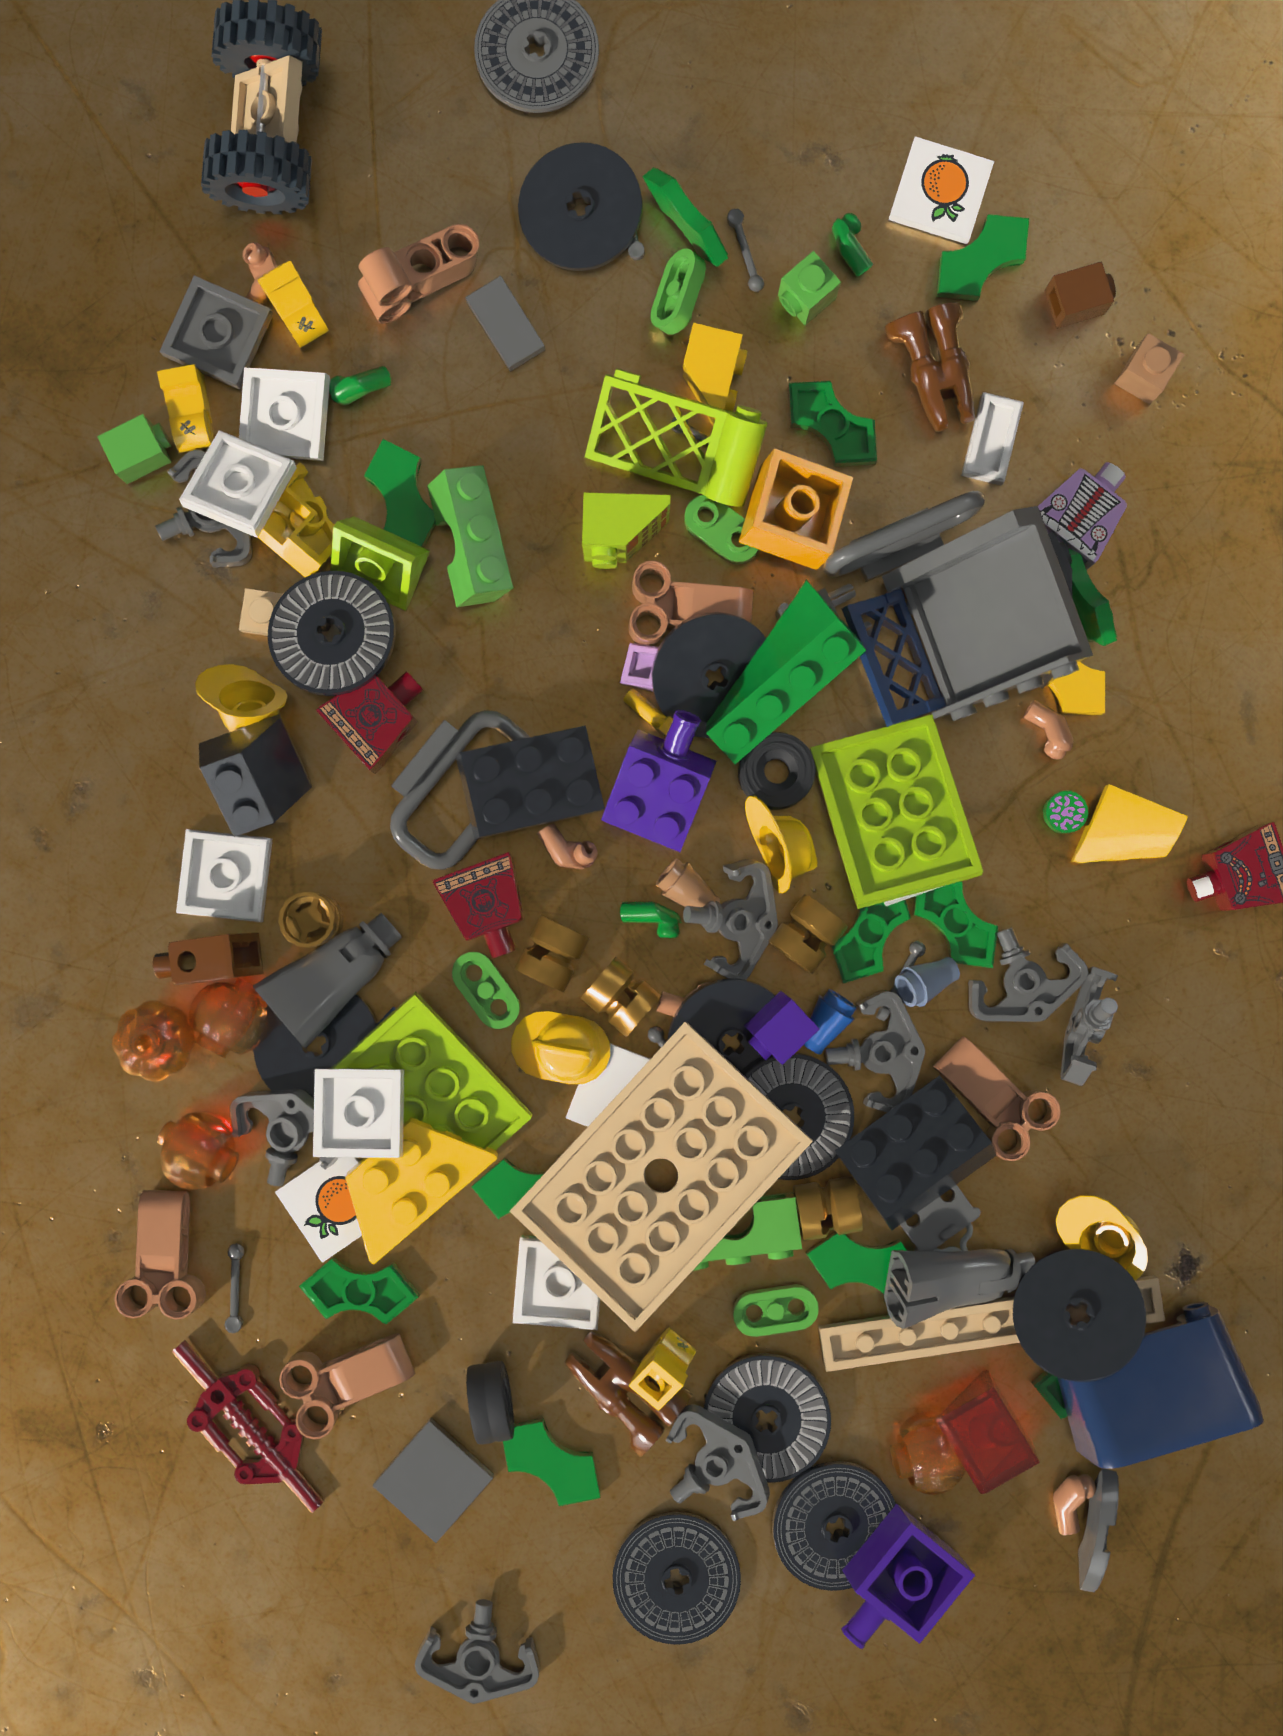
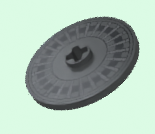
M498 0L488 9L478 26L474 52L480 77L488 90L497 99L517 110L542 113L554 111L570 104L586 90L597 69L599 42L592 19L576 0ZM533 43L539 48L544 46V55L539 57L535 52L530 54L529 46Z

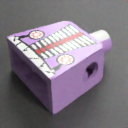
M1109 462L1102 466L1095 477L1085 469L1080 468L1038 506L1047 532L1054 531L1059 542H1064L1069 549L1080 553L1086 570L1095 564L1101 556L1127 507L1125 500L1114 493L1126 476L1120 468Z

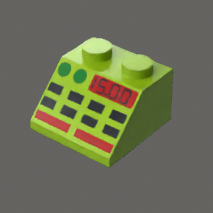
M584 492L582 530L584 561L592 562L593 567L602 569L616 568L617 562L626 563L669 523L671 495Z

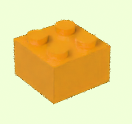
M774 448L759 467L739 543L817 570L834 551L853 477Z

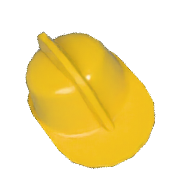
M226 664L208 668L198 675L195 682L197 694L206 703L218 710L225 727L230 732L278 715L279 709L285 705L288 699L286 691L280 686L273 684L256 671L240 665Z
M749 796L745 803V811L752 835L762 854L764 864L770 870L773 887L778 893H786L790 888L791 879L817 867L818 861L811 834L800 820L792 816H773L761 799L757 796Z
M543 1011L524 1017L515 1027L511 1038V1052L516 1064L528 1075L566 1084H585L596 1079L606 1069L610 1058V1042L605 1031L592 1020L579 1016Z
M1095 1195L1076 1196L1068 1199L1060 1207L1056 1218L1057 1232L1069 1249L1090 1250L1106 1255L1126 1269L1135 1281L1144 1273L1148 1263L1147 1247L1141 1237L1137 1224L1129 1216L1123 1214L1108 1200Z

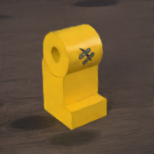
M290 260L257 278L260 286L300 348L329 332L315 307L312 297Z
M195 364L157 371L160 388L165 396L171 433L179 453L209 448L214 437L204 375Z
M670 1327L667 1328L652 1345L647 1355L643 1357L628 1386L659 1411L684 1386L688 1377L685 1372L696 1354V1349ZM647 1375L658 1383L660 1392L652 1390L646 1384L644 1378Z

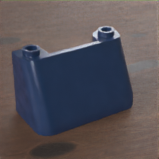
M1207 1302L1192 1303L1184 1306V1313L1176 1318L1178 1324L1145 1333L1141 1346L1133 1359L1112 1376L1092 1382H1073L1058 1378L1078 1453L1100 1468H1120L1247 1431L1263 1424L1264 1419L1260 1403L1221 1313L1217 1308L1210 1306Z

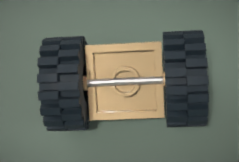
M233 0L232 4L228 2L222 3L221 8H217L215 11L211 57H213L215 66L220 65L222 72L225 74L232 72L235 84L231 131H222V136L214 133L210 135V139L206 138L204 143L201 187L205 194H210L209 198L214 201L222 200V205L228 207L235 205L238 206V210L246 212L248 209H252L260 214H265V211H271L273 214H282L283 210L288 213L296 212L297 208L302 210L309 202L312 157L309 156V152L305 148L299 149V144L296 143L299 132L298 115L302 86H306L307 81L310 83L314 82L316 76L319 75L322 27H319V22L315 18L310 19V14L306 11L296 12L295 6L288 3L285 6L277 5V0H268V3L260 2L259 0H249V2Z

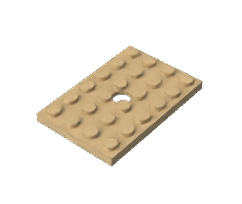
M684 1022L510 1212L636 1332L804 1152L813 1140L688 1022ZM655 1159H667L677 1168L678 1181L675 1187L667 1192H657L651 1189L645 1180V1169Z

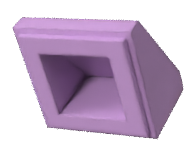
M630 643L620 683L653 692L652 665L659 647Z

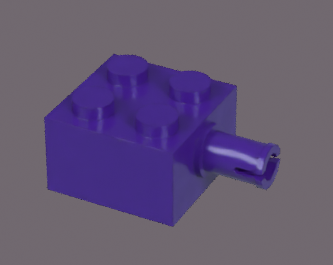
M676 710L665 740L642 730H637L628 747L601 821L681 852L717 761L689 750L701 720L690 712Z
M896 1504L842 1570L854 1591L865 1599V1602L841 1630L854 1645L863 1649L867 1641L886 1619L888 1621L891 1620L920 1644L973 1579L975 1574L960 1554L900 1505Z

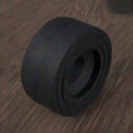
M772 732L744 756L738 766V779L744 794L747 797L757 796L770 810L787 809L800 802L810 791L816 773L815 761L809 748L797 737L782 732ZM778 759L787 765L789 774L784 782L772 783L766 778L764 769L769 761Z
M494 1361L487 1364L469 1366L466 1374L467 1399L471 1426L477 1444L483 1445L495 1441L502 1442L513 1439V1403L504 1362Z

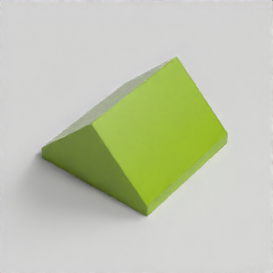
M353 516L337 521L333 527L330 571L349 572L368 580L383 594L389 604L406 611L430 550Z

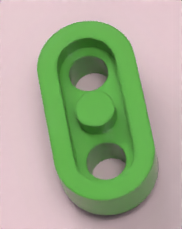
M690 249L679 250L668 261L651 309L652 324L669 335L678 333L690 323L701 285L705 279L706 263L703 258Z
M704 495L695 497L687 505L684 517L685 526L689 533L729 563L736 565L748 563L756 556L759 549L748 545L736 547L732 543V537L736 534H741L745 518L733 509ZM703 509H708L713 513L714 518L709 522H703L699 519L698 513Z
M468 952L461 955L453 965L452 978L456 987L480 1020L486 1026L494 1029L506 1028L513 1024L520 1013V1001L492 960L480 952ZM471 965H478L482 969V977L478 981H472L467 976V970ZM502 999L506 1002L507 1011L505 1014L496 1015L492 1011L494 1000Z
M792 1284L743 1293L734 1303L733 1318L737 1328L742 1333L758 1337L806 1329L815 1322L819 1307L810 1289L803 1285ZM793 1299H800L804 1305L801 1311L795 1313L788 1309L789 1302ZM751 1305H757L762 1309L761 1315L756 1319H751L746 1315V1310Z

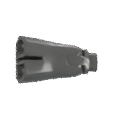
M382 913L377 915L368 924L362 921L359 924L360 929L356 926L341 932L317 949L280 968L252 986L305 1049L330 1024L356 993L378 973L384 959L391 955L388 949L402 938L400 933Z
M978 1249L957 1252L893 1250L891 1252L884 1292L888 1314L897 1327L906 1329L956 1307L995 1300L1003 1296L1005 1290L1009 1293L1018 1287V1283L1021 1282L1027 1271L1035 1264V1258L1030 1251L1017 1254L1013 1249H1006L1004 1251L999 1249Z

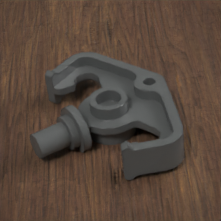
M192 450L185 454L174 467L169 469L168 473L171 478L178 483L188 481L190 473L197 469L205 452ZM182 506L176 508L177 513L173 514V518L155 525L162 541L180 533L183 535L188 534L192 537L195 535L193 531L195 527L202 532L208 533L217 532L222 529L228 530L237 540V546L233 551H225L222 548L213 551L209 557L210 564L215 568L242 566L248 563L252 557V535L190 509L185 513Z
M744 859L723 865L724 872L728 874L731 880L741 882L747 875L753 877V886L745 899H731L722 904L717 901H710L704 907L686 906L683 912L685 923L701 924L707 932L716 933L719 930V933L725 938L738 942L739 958L736 963L728 964L727 959L723 956H714L711 961L707 959L704 965L728 979L746 980L750 976L767 947L768 940L778 927L770 870L765 864L754 859Z
M1013 928L999 931L997 936L1004 951L1001 953L1003 958L1000 959L1001 965L1008 963L1010 965L1004 976L1007 996L995 1007H988L983 999L988 991L984 982L981 980H969V1010L972 1016L983 1021H1044L1086 981L1089 973L1088 967L1067 943H1062L1056 950L1057 960L1068 965L1070 973L1065 979L1049 980L1041 966L1025 959L1026 956L1031 954L1030 950L1024 949L1023 945H1019Z
M1096 967L1088 969V977L1080 987L1064 1038L1061 1079L1079 1086H1083L1091 1072L1097 1070V1063L1089 1060L1088 1056L1085 1055L1088 1041L1095 1044L1101 1042L1106 1030L1111 1027L1113 1014L1118 1009L1117 1002L1112 998L1099 1000L1105 982L1107 980L1116 981L1118 975Z
M881 990L856 1002V1005L864 1015H874L877 1008L881 1006L888 1007L891 1016L887 1029L871 1033L865 1038L861 1046H859L858 1039L856 1038L851 1039L850 1043L846 1044V1047L826 1048L825 1056L827 1065L848 1064V1067L853 1066L854 1070H860L861 1063H864L869 1070L875 1073L890 1074L896 1086L895 1095L891 1098H885L879 1091L869 1093L863 1101V1104L868 1107L888 1113L913 1094L924 1059L925 1047L901 998L892 991Z
M302 1089L245 1093L233 1100L230 1106L232 1136L240 1137L251 1132L253 1122L248 1116L250 1108H256L266 1115L269 1119L266 1137L272 1146L266 1150L265 1154L266 1158L269 1159L268 1162L271 1164L267 1183L273 1186H283L287 1169L297 1162L298 1155L295 1151L301 1149L306 1144L309 1133L314 1132V1098ZM320 1157L322 1162L320 1166L326 1170L339 1157Z
M695 1404L685 1406L678 1415L666 1441L670 1444L672 1441L675 1443L681 1442L687 1437V1427L695 1424L701 1428L706 1444L697 1453L695 1465L689 1464L685 1468L684 1479L670 1489L673 1499L681 1504L693 1493H707L710 1490L709 1484L721 1486L733 1479H739L751 1487L753 1495L749 1499L737 1497L731 1504L732 1520L736 1521L740 1518L762 1512L766 1508L770 1490L751 1436L701 1406Z
M480 1599L476 1601L474 1620L465 1628V1635L468 1638L460 1645L456 1661L436 1664L432 1660L433 1652L440 1649L441 1637L436 1633L437 1629L430 1627L418 1650L415 1670L423 1679L469 1703L477 1704L532 1688L539 1678L540 1662L533 1637L527 1638L526 1642L522 1643L519 1648L518 1658L525 1664L521 1672H512L500 1665L499 1648L493 1641L497 1637V1628L491 1622L493 1602Z

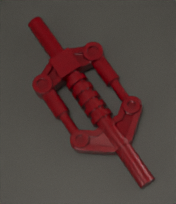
M186 1340L181 1342L172 1350V1353L204 1388L196 1407L187 1418L188 1427L192 1431L201 1432L217 1452L222 1451L236 1468L234 1476L237 1482L246 1485L281 1483L284 1481L306 1508L313 1513L322 1505L324 1500L296 1469L299 1464L304 1436L297 1429L296 1418L289 1419L277 1405V1398L259 1379L260 1373L258 1368L252 1364H246L240 1370L223 1373L220 1377H217ZM248 1390L265 1411L269 1410L281 1423L283 1429L279 1443L275 1444L273 1442L275 1438L271 1434H266L267 1429L264 1425L261 1427L258 1425L260 1421L257 1417H251L252 1411L249 1408L245 1410L243 1407L245 1403L241 1399H236L238 1395ZM223 1410V1417L226 1420L230 1419L232 1421L230 1425L234 1429L238 1428L240 1430L238 1434L241 1438L245 1436L247 1438L245 1441L249 1447L253 1445L255 1447L253 1449L256 1455L261 1454L262 1457L260 1459L242 1460L228 1444L230 1440L212 1420L214 1416Z

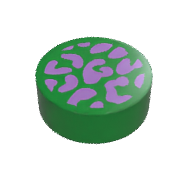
M1061 791L1052 795L1046 801L1043 808V817L1048 827L1053 831L1062 834L1071 833L1079 830L1085 824L1088 818V806L1083 797L1078 793Z

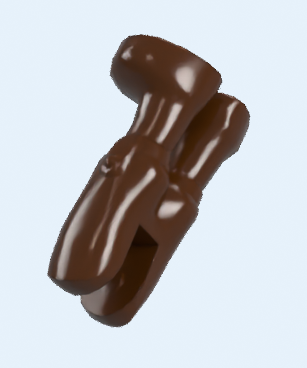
M950 302L934 306L926 311L925 318L923 311H917L898 318L885 326L888 339L893 343L904 344L912 360L910 369L911 381L917 387L926 416L936 432L948 429V418L944 400L953 399L958 418L962 424L971 423L975 420L973 393L969 378L970 362L963 349L959 347L957 325L963 319V310L960 302ZM926 322L935 336L940 352L939 361H936L931 353Z
M591 1331L584 1337L583 1341L595 1355L604 1361L603 1364L596 1371L587 1361L574 1352L566 1358L565 1364L580 1384L596 1400L598 1408L613 1417H618L631 1435L630 1447L641 1457L660 1438L665 1427L634 1405L628 1397V1392L637 1395L666 1426H670L688 1404L693 1394L685 1387H682L658 1411L628 1386L641 1361L632 1359L611 1341ZM647 1375L644 1378L646 1384L652 1390L660 1392L659 1385Z

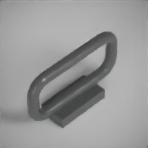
M980 491L962 494L851 541L850 544L832 553L825 561L823 570L828 577L833 578L860 568L865 582L887 574L943 546L944 543L939 533L975 516L985 503L984 495Z
M484 710L474 713L458 730L446 720H443L391 784V787L404 796L391 815L390 830L393 839L404 851L430 869L444 870L455 866L464 858L478 839H474L470 822L446 852L435 853L408 831L407 821L412 813L453 764L456 756L466 748L482 728L492 727L510 741L530 737L511 719L497 711Z

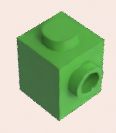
M812 251L781 278L778 296L786 311L794 317L797 316L806 326L836 300L841 281L821 258Z
M144 414L97 436L115 474L126 484L172 462L166 451V448L172 445L160 423L153 425Z

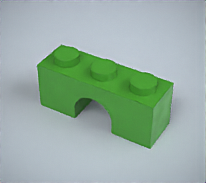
M484 465L444 469L427 485L436 525H449L454 536L455 556L452 563L447 566L456 607L495 602L512 590L513 585Z
M786 1192L762 1196L752 1206L753 1216L749 1226L736 1234L727 1233L694 1270L708 1268V1261L725 1259L726 1265H739L751 1262L752 1255L768 1254V1259L773 1260L794 1256L793 1250L802 1249L794 1193Z

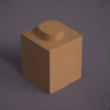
M1148 333L1134 349L1114 384L1150 405L1163 392L1185 354Z

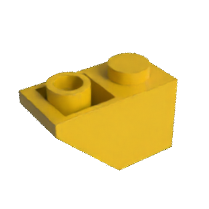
M693 323L683 363L682 376L698 402L727 411L734 410L738 391L732 390L731 384L734 374L742 376L748 350L740 349L743 334ZM707 416L714 426L715 418Z

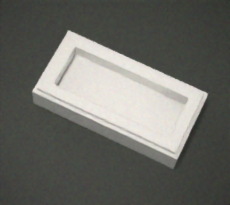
M986 392L982 393L961 476L1000 486L1003 485L1024 402Z

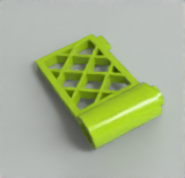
M619 368L615 370L614 376L610 374L605 375L584 458L700 493L713 501L725 505L744 506L768 424L760 419L761 411L741 405L737 406L736 412L717 408L640 384L641 375ZM613 387L628 391L637 408L618 418L610 404ZM639 395L652 399L643 404ZM656 401L668 403L677 419L657 430L646 410V407ZM679 407L691 410V412L683 416ZM640 412L651 435L632 445L620 422ZM697 413L715 418L711 436L697 443L686 420ZM607 414L611 420V423L603 427ZM679 424L691 447L672 457L660 434ZM614 426L626 449L615 455L598 451L601 433ZM654 438L666 461L655 467L643 465L635 449ZM709 442L706 455L704 456L700 447ZM692 451L695 452L702 465L698 481L683 477L675 463L676 460ZM629 453L633 461L621 458V456ZM668 465L672 473L660 469Z

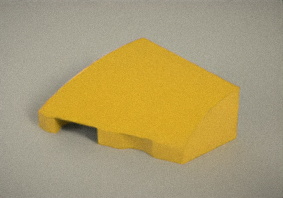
M299 462L258 538L301 575L307 577L317 573L331 557L333 527L335 524L328 518L326 514L327 507L321 496L314 497L310 487L304 480L308 471Z
M1110 784L1105 785L1091 822L1084 828L1072 861L1080 864L1166 857L1177 841L1188 816Z

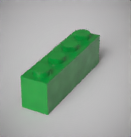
M807 579L788 608L782 613L768 637L757 649L741 676L735 681L706 723L707 735L734 764L739 762L866 651L863 643Z

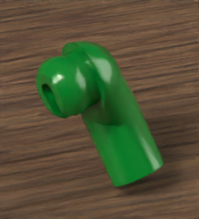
M846 213L842 219L837 218L832 226V233L841 256L855 276L858 277L871 268L873 262L855 237V234L859 233L862 228L860 220L855 214Z
M380 366L346 378L341 375L335 376L330 379L329 394L335 403L349 405L371 392L389 387L391 385V375L385 366Z
M654 901L622 902L620 917L623 923H658L657 935L660 938H677L679 936V923H682L677 912Z

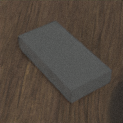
M501 276L465 297L467 304L510 372L545 351V345Z

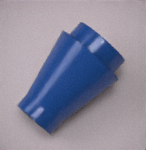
M828 989L824 996L819 995L810 1019L820 1030L804 1046L814 1053L821 1055L824 1049L855 1020L852 1015L857 1007L844 996L831 989Z

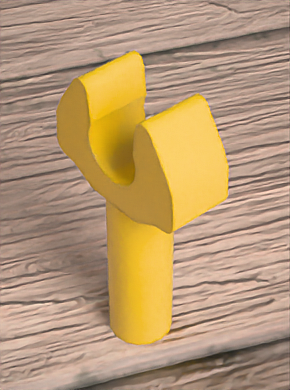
M631 689L625 695L623 701L652 725L665 739L673 718L670 716L666 717L637 690Z

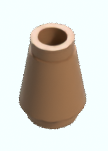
M675 859L663 871L656 882V885L662 889L661 895L684 907H704L710 901H720V898L714 894L713 890L689 862L683 864L680 860Z

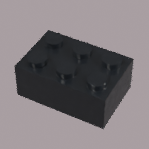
M586 725L464 751L456 756L475 840L592 814L605 809Z
M940 1075L835 1150L846 1169L891 1231L996 1157L990 1139Z

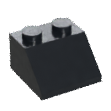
M280 714L199 743V768L234 837L276 822L312 788L311 781Z

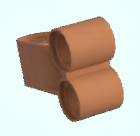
M456 224L396 252H393L389 247H384L373 251L363 258L358 266L363 274V277L358 282V286L378 322L384 324L398 319L410 309L412 302L471 274L477 262L479 250L478 235L471 227ZM462 247L468 254L463 256L455 255L450 249ZM425 264L432 271L419 273L414 270L413 266Z
M654 560L640 564L635 570L632 591L635 598L642 604L637 606L631 614L629 634L637 644L654 646L664 638L666 630H673L685 620L705 613H729L752 623L754 591L751 589L672 582L667 567L661 562ZM647 574L657 575L661 579L663 587L654 593L646 592L640 585V579ZM649 615L657 619L660 629L652 635L641 633L636 626V622L642 616Z
M964 1036L933 1065L935 1070L990 1124L986 1131V1136L992 1142L996 1156L1003 1160H1020L1027 1154L1030 1148L1031 1141L1028 1131L1031 1128L1040 1131L1048 1130L1055 1126L1060 1119L1061 1109L1055 1097L1038 1090H1029L1022 1093ZM1041 1098L1046 1103L1047 1112L1043 1119L1034 1122L1028 1115V1107L1033 1100ZM1006 1129H1013L1017 1134V1144L1010 1151H1001L998 1146L1000 1133Z
M142 1191L138 1205L135 1277L122 1283L116 1290L114 1297L115 1306L123 1316L132 1319L139 1318L159 1306L165 1316L177 1320L187 1317L203 1304L206 1296L204 1284L196 1276L187 1274L190 1198L187 1191ZM134 1285L145 1289L148 1297L145 1306L138 1305L133 1301L131 1290ZM180 1286L188 1290L191 1297L188 1307L180 1306L174 1300L173 1293L175 1287Z
M395 1333L324 1363L312 1352H298L290 1358L282 1369L279 1381L280 1387L286 1395L303 1400V1404L296 1415V1426L303 1436L315 1440L323 1438L330 1433L339 1417L341 1408L396 1386L413 1377L415 1371L400 1334ZM299 1365L308 1368L312 1373V1382L301 1384L295 1381L292 1376V1368ZM312 1406L322 1407L328 1413V1421L322 1424L313 1422L308 1416V1408Z

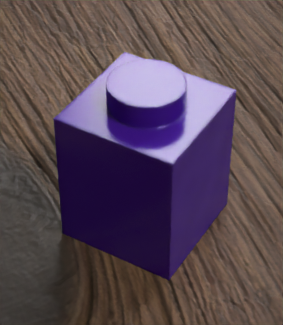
M782 991L744 1025L753 1035L748 1043L765 1061L772 1055L782 1065L820 1030L803 1010Z

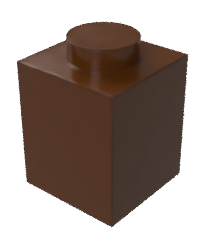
M1102 261L1052 277L1045 288V293L1056 328L1059 329L1105 315L1113 304L1116 296L1115 283L1111 274L1105 273Z

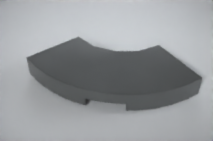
M1102 1469L1094 1481L1096 1492L1092 1498H1089L1087 1525L1083 1540L1078 1549L1080 1590L1095 1592L1104 1577L1111 1553L1107 1550L1109 1525L1116 1526L1119 1476L1117 1471Z

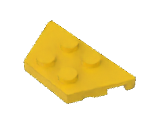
M411 1117L403 1124V1157L363 1158L347 1172L345 1177L369 1261L373 1265L497 1160L498 1153L487 1146L484 1149L463 1141L461 1136L451 1132L435 1130L430 1124Z

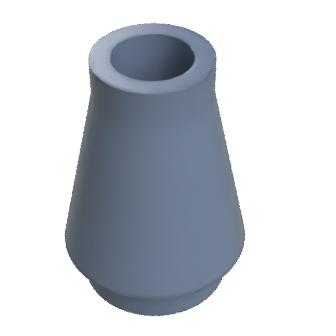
M950 957L906 967L895 978V989L905 1005L909 1007L915 1005L923 1007L949 984L958 980L960 971L956 962Z

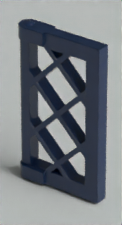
M902 589L841 608L848 627L866 649L860 656V659L887 727L947 707L908 610ZM888 607H894L900 625L885 616ZM865 614L875 620L870 636L867 633L861 615ZM882 625L898 635L894 650L877 641ZM905 640L908 643L915 664L901 656ZM875 651L890 659L885 675L882 672ZM897 664L913 674L908 690L892 680ZM920 679L923 682L929 700L925 701L916 695ZM890 690L905 699L902 709L897 710Z

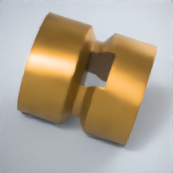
M304 891L294 894L285 901L280 909L278 922L282 934L289 942L296 946L312 948L320 947L331 938L340 934L343 928L344 917L341 907L333 898L326 894Z
M804 894L790 912L792 921L790 923H781L768 941L801 968L813 974L826 957L824 950L826 945L834 946L848 926L822 904ZM808 932L811 936L803 941L805 933Z
M540 915L531 934L534 944L532 947L524 948L515 969L543 984L564 992L574 972L570 964L572 960H579L590 938Z
M615 957L581 999L598 1014L607 1012L609 1014L608 1022L627 1037L661 995L644 980L635 982L633 980L634 972ZM623 991L631 999L626 1007L616 1001Z
M852 1176L829 1179L826 1187H821L817 1182L793 1186L799 1228L803 1241L826 1238L829 1230H835L838 1235L861 1232L863 1230L858 1193Z

